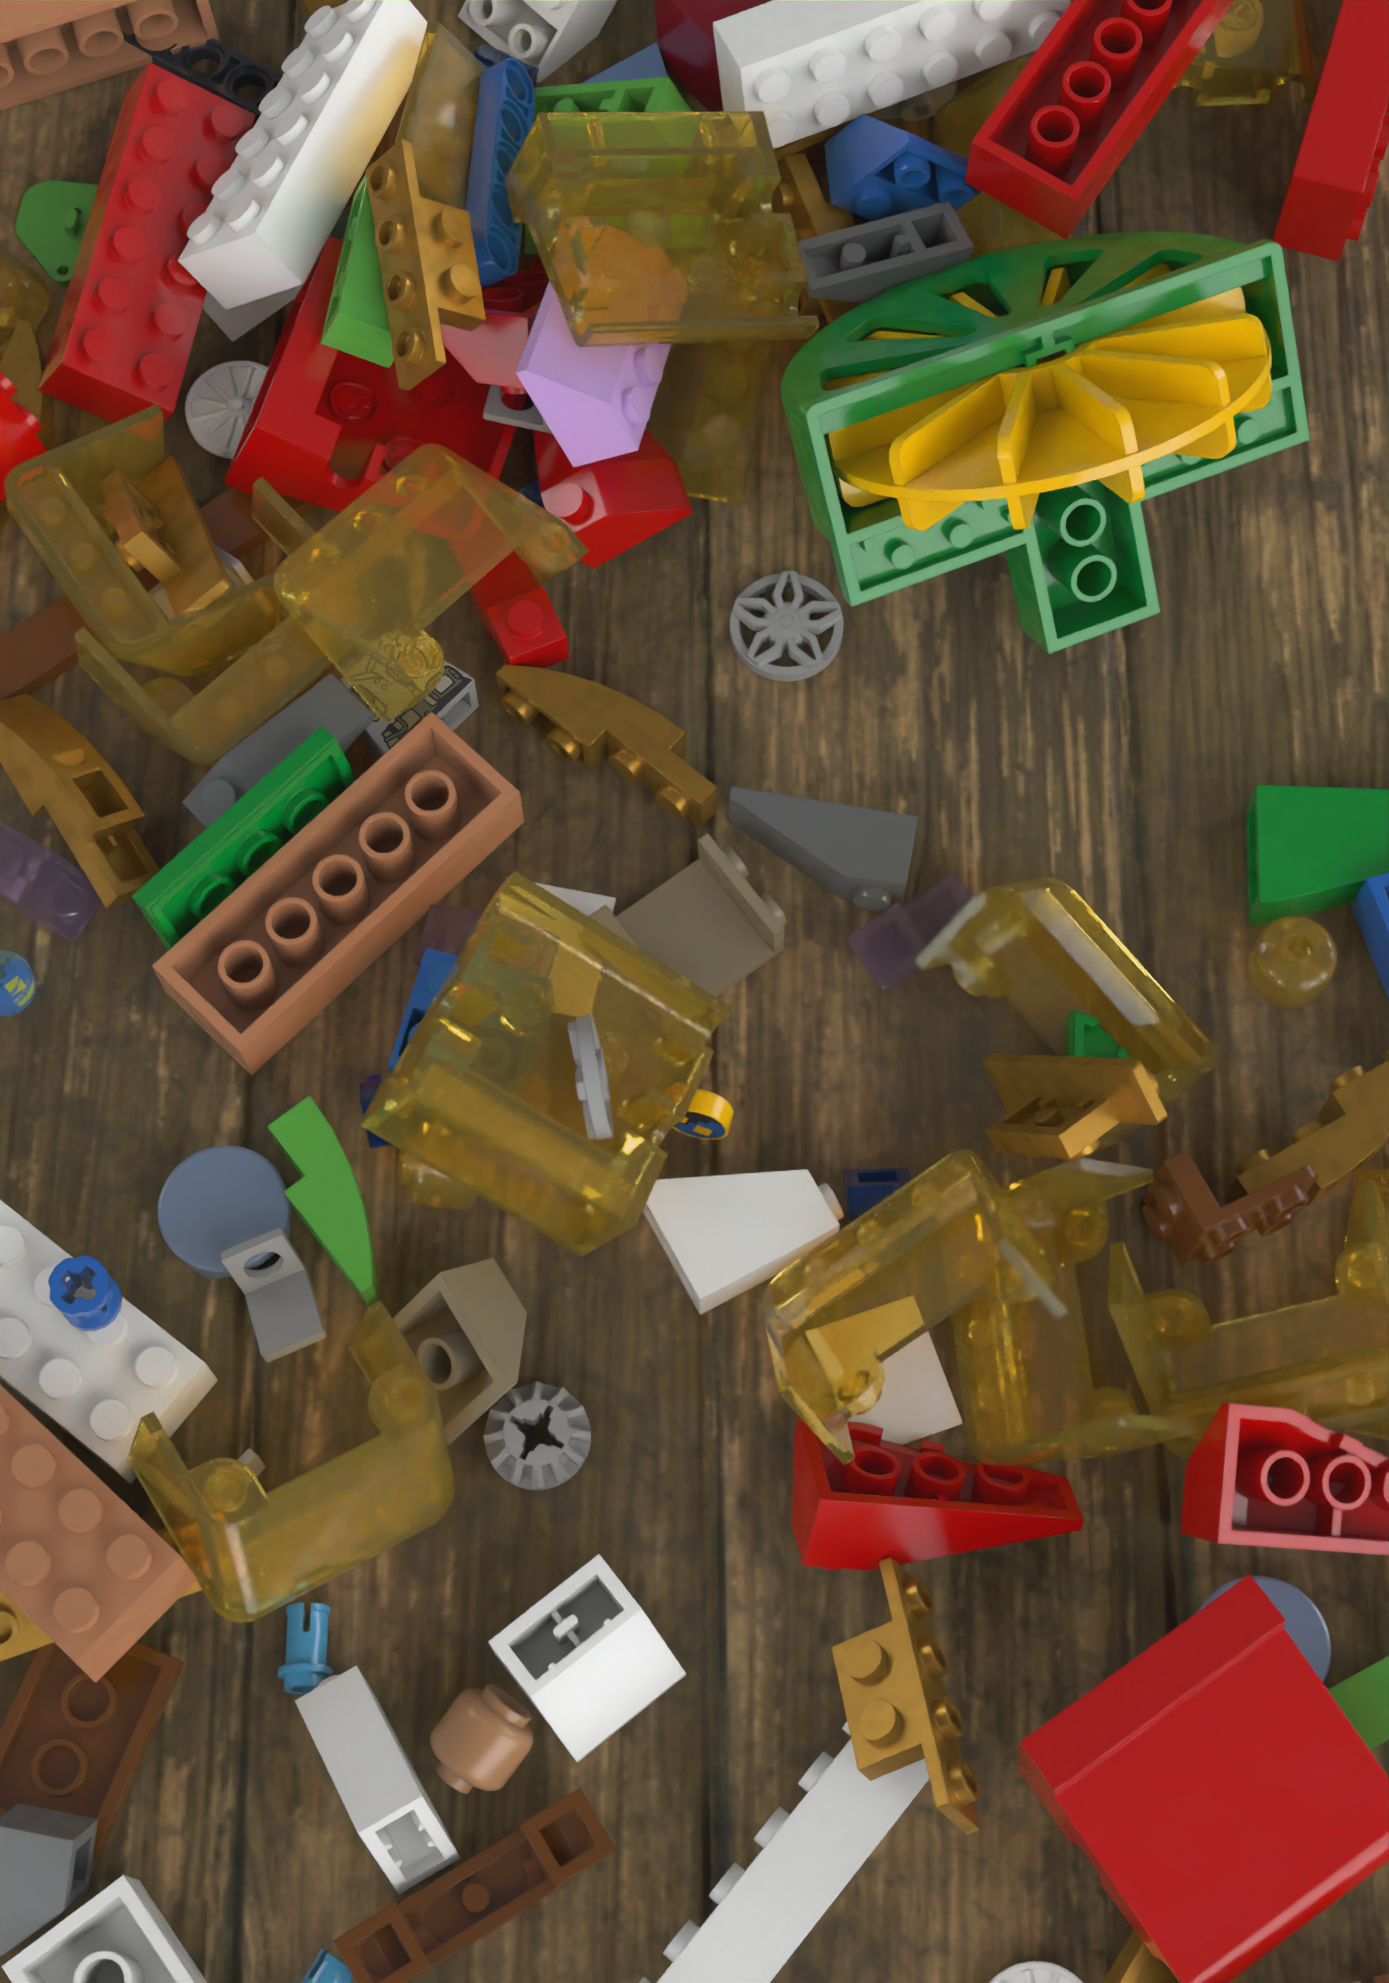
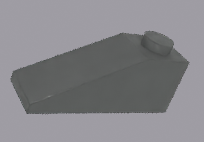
M946 201L787 244L786 253L810 298L864 303L884 293L886 288L969 260L974 245L950 202Z
M330 673L223 755L182 803L208 828L320 726L335 736L344 753L377 715L335 674Z
M731 786L729 795V823L840 899L853 901L855 906L874 912L886 911L890 907L903 909L918 820L917 816Z

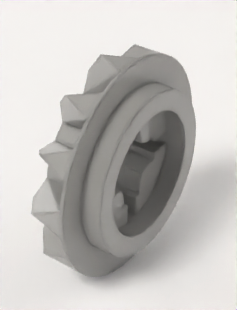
M535 1381L530 1385L510 1389L494 1407L490 1408L483 1437L487 1456L501 1477L511 1484L524 1489L545 1490L563 1484L572 1478L582 1467L590 1449L591 1428L583 1405L570 1395L564 1387H555ZM548 1411H550L548 1431L555 1438L556 1443L563 1446L562 1449L554 1445L549 1447L545 1444H539L523 1460L526 1437L519 1431L518 1426L513 1424L514 1421L522 1425L527 1423L535 1426L540 1418H545Z

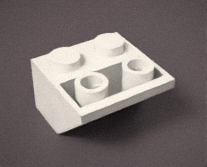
M466 0L457 17L504 57L515 58L520 62L532 81L541 83L598 36L617 0Z
M600 1554L488 1641L494 1654L577 1763L686 1676L685 1671L642 1608Z

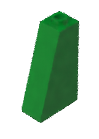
M1256 785L1246 808L1249 925L1270 924L1353 904L1366 879L1388 873L1389 789Z

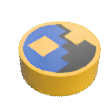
M686 1088L672 1094L666 1114V1121L672 1128L685 1135L705 1140H718L728 1135L734 1110L727 1100L715 1093L702 1089Z

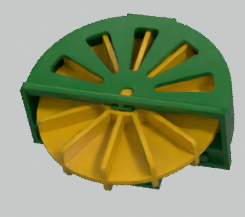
M1160 231L1120 232L1073 237L1067 240L1059 239L1001 252L992 251L886 288L884 293L840 316L805 343L792 358L781 381L782 403L808 509L813 523L830 541L843 598L853 607L1005 551L1020 628L1048 654L1160 613L1141 501L1310 440L1283 251L1278 243L1268 238L1244 244L1227 238L1195 233Z

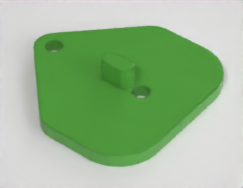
M46 180L30 187L22 198L15 226L17 237L52 281L59 286H69L98 185ZM61 271H68L66 275H59Z

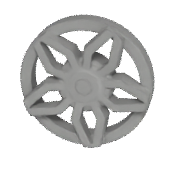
M782 571L781 574L769 575L755 581L736 599L730 616V639L738 658L756 674L776 681L790 682L803 680L822 671L837 655L843 637V615L836 598L821 583L809 577L799 575L795 571ZM785 588L793 589V602H783L782 594ZM774 590L772 594L773 606L765 598L756 597L767 591ZM803 591L813 595L819 601H810L802 607L804 603ZM745 609L759 610L765 613L763 618H757ZM813 613H829L819 620L810 619V615ZM740 621L752 631H759L756 633L749 649L741 637ZM833 626L834 631L827 648L821 652L817 637L814 634H821ZM765 642L770 649L756 657L762 643ZM808 644L814 659L800 649ZM782 653H788L789 658L800 665L781 667L769 663L780 658Z
M592 1014L576 1016V1021L568 1023V1032L573 1058L578 1069H575L578 1099L580 1102H583L588 1140L613 1138L609 1084L595 1021Z

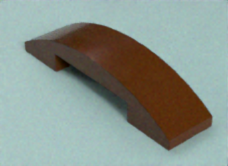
M578 1788L520 1824L519 1829L398 1904L394 1902L334 1939L333 1942L356 1983H410L553 1894L614 1853L616 1848L581 1788Z

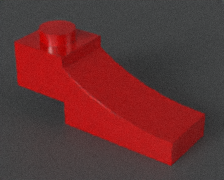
M500 510L486 515L481 532L471 543L465 545L447 544L491 642H495L505 665L544 669L569 659L567 636L544 587H540L525 562Z

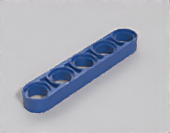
M511 57L482 72L478 95L465 211L469 212L480 285L484 287H490L514 275L519 264L535 90L532 80L523 65Z

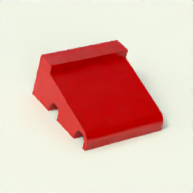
M329 236L294 299L223 483L268 503L275 492L447 544H469L481 532L517 426L483 419V411L491 384L477 383L445 346L446 364L408 391L400 389L398 386L395 360L390 368L320 343L343 245L342 241ZM505 393L501 397V401L512 410L522 411L528 393Z
M1250 1574L1019 1743L1017 1771L1072 1845L1076 1843L1091 1861L1100 1876V1884L1156 1960L1160 1958L1179 1983H1231L1389 1862V1777L1285 1630L1284 1625L1287 1620Z

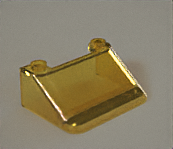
M425 444L413 451L289 555L275 572L274 589L279 601L377 716L384 723H388L419 703L438 686L443 677L444 660L442 648L423 629L514 550L527 563L529 569L538 580L546 583L560 572L574 565L589 550L570 527L558 517L449 448L439 444Z

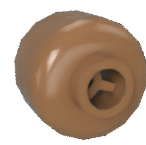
M487 1684L484 1690L477 1688L464 1689L451 1704L430 1736L432 1750L440 1760L435 1767L437 1774L451 1787L465 1794H468L473 1787L484 1791L500 1790L532 1747L534 1738L528 1725L532 1717L530 1712L515 1697L493 1684Z

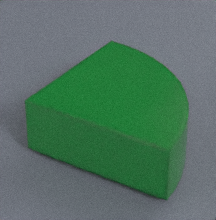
M1070 1010L1065 1019V1056L1131 1059L1125 1046L1120 1047L1118 1042L1100 1026L1101 1021L1089 1014Z

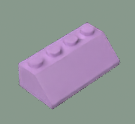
M581 219L570 222L516 370V375L573 467L638 451L646 423L650 418V411L658 385L662 380L668 353L674 342V334L680 315L686 304V292L683 282L677 273L670 271L660 251Z

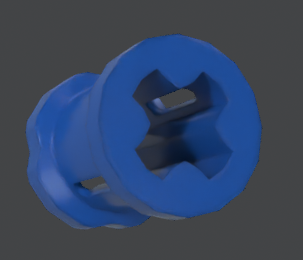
M89 1256L67 1258L54 1267L48 1280L50 1300L72 1326L82 1331H96L107 1327L116 1319L121 1310V1291L118 1284L111 1278L108 1271L98 1260ZM69 1276L70 1279L65 1282L66 1277ZM81 1286L88 1290L94 1288L97 1291L95 1297L90 1301L82 1297L76 1299L74 1294Z

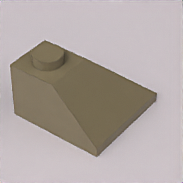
M494 1257L440 1272L367 1343L432 1454L442 1452L518 1381L527 1312Z

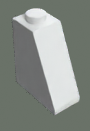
M808 1169L648 1180L637 1186L638 1204L700 1315L837 1243L840 1228L837 1220L844 1217L842 1208L832 1189L827 1183L817 1186Z
M357 1665L342 1674L333 1675L318 1683V1687L295 1700L357 1833L398 1894L460 1859L447 1830L378 1699Z

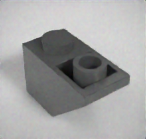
M17 1803L0 1817V1957L65 1911L89 1888L98 1819Z

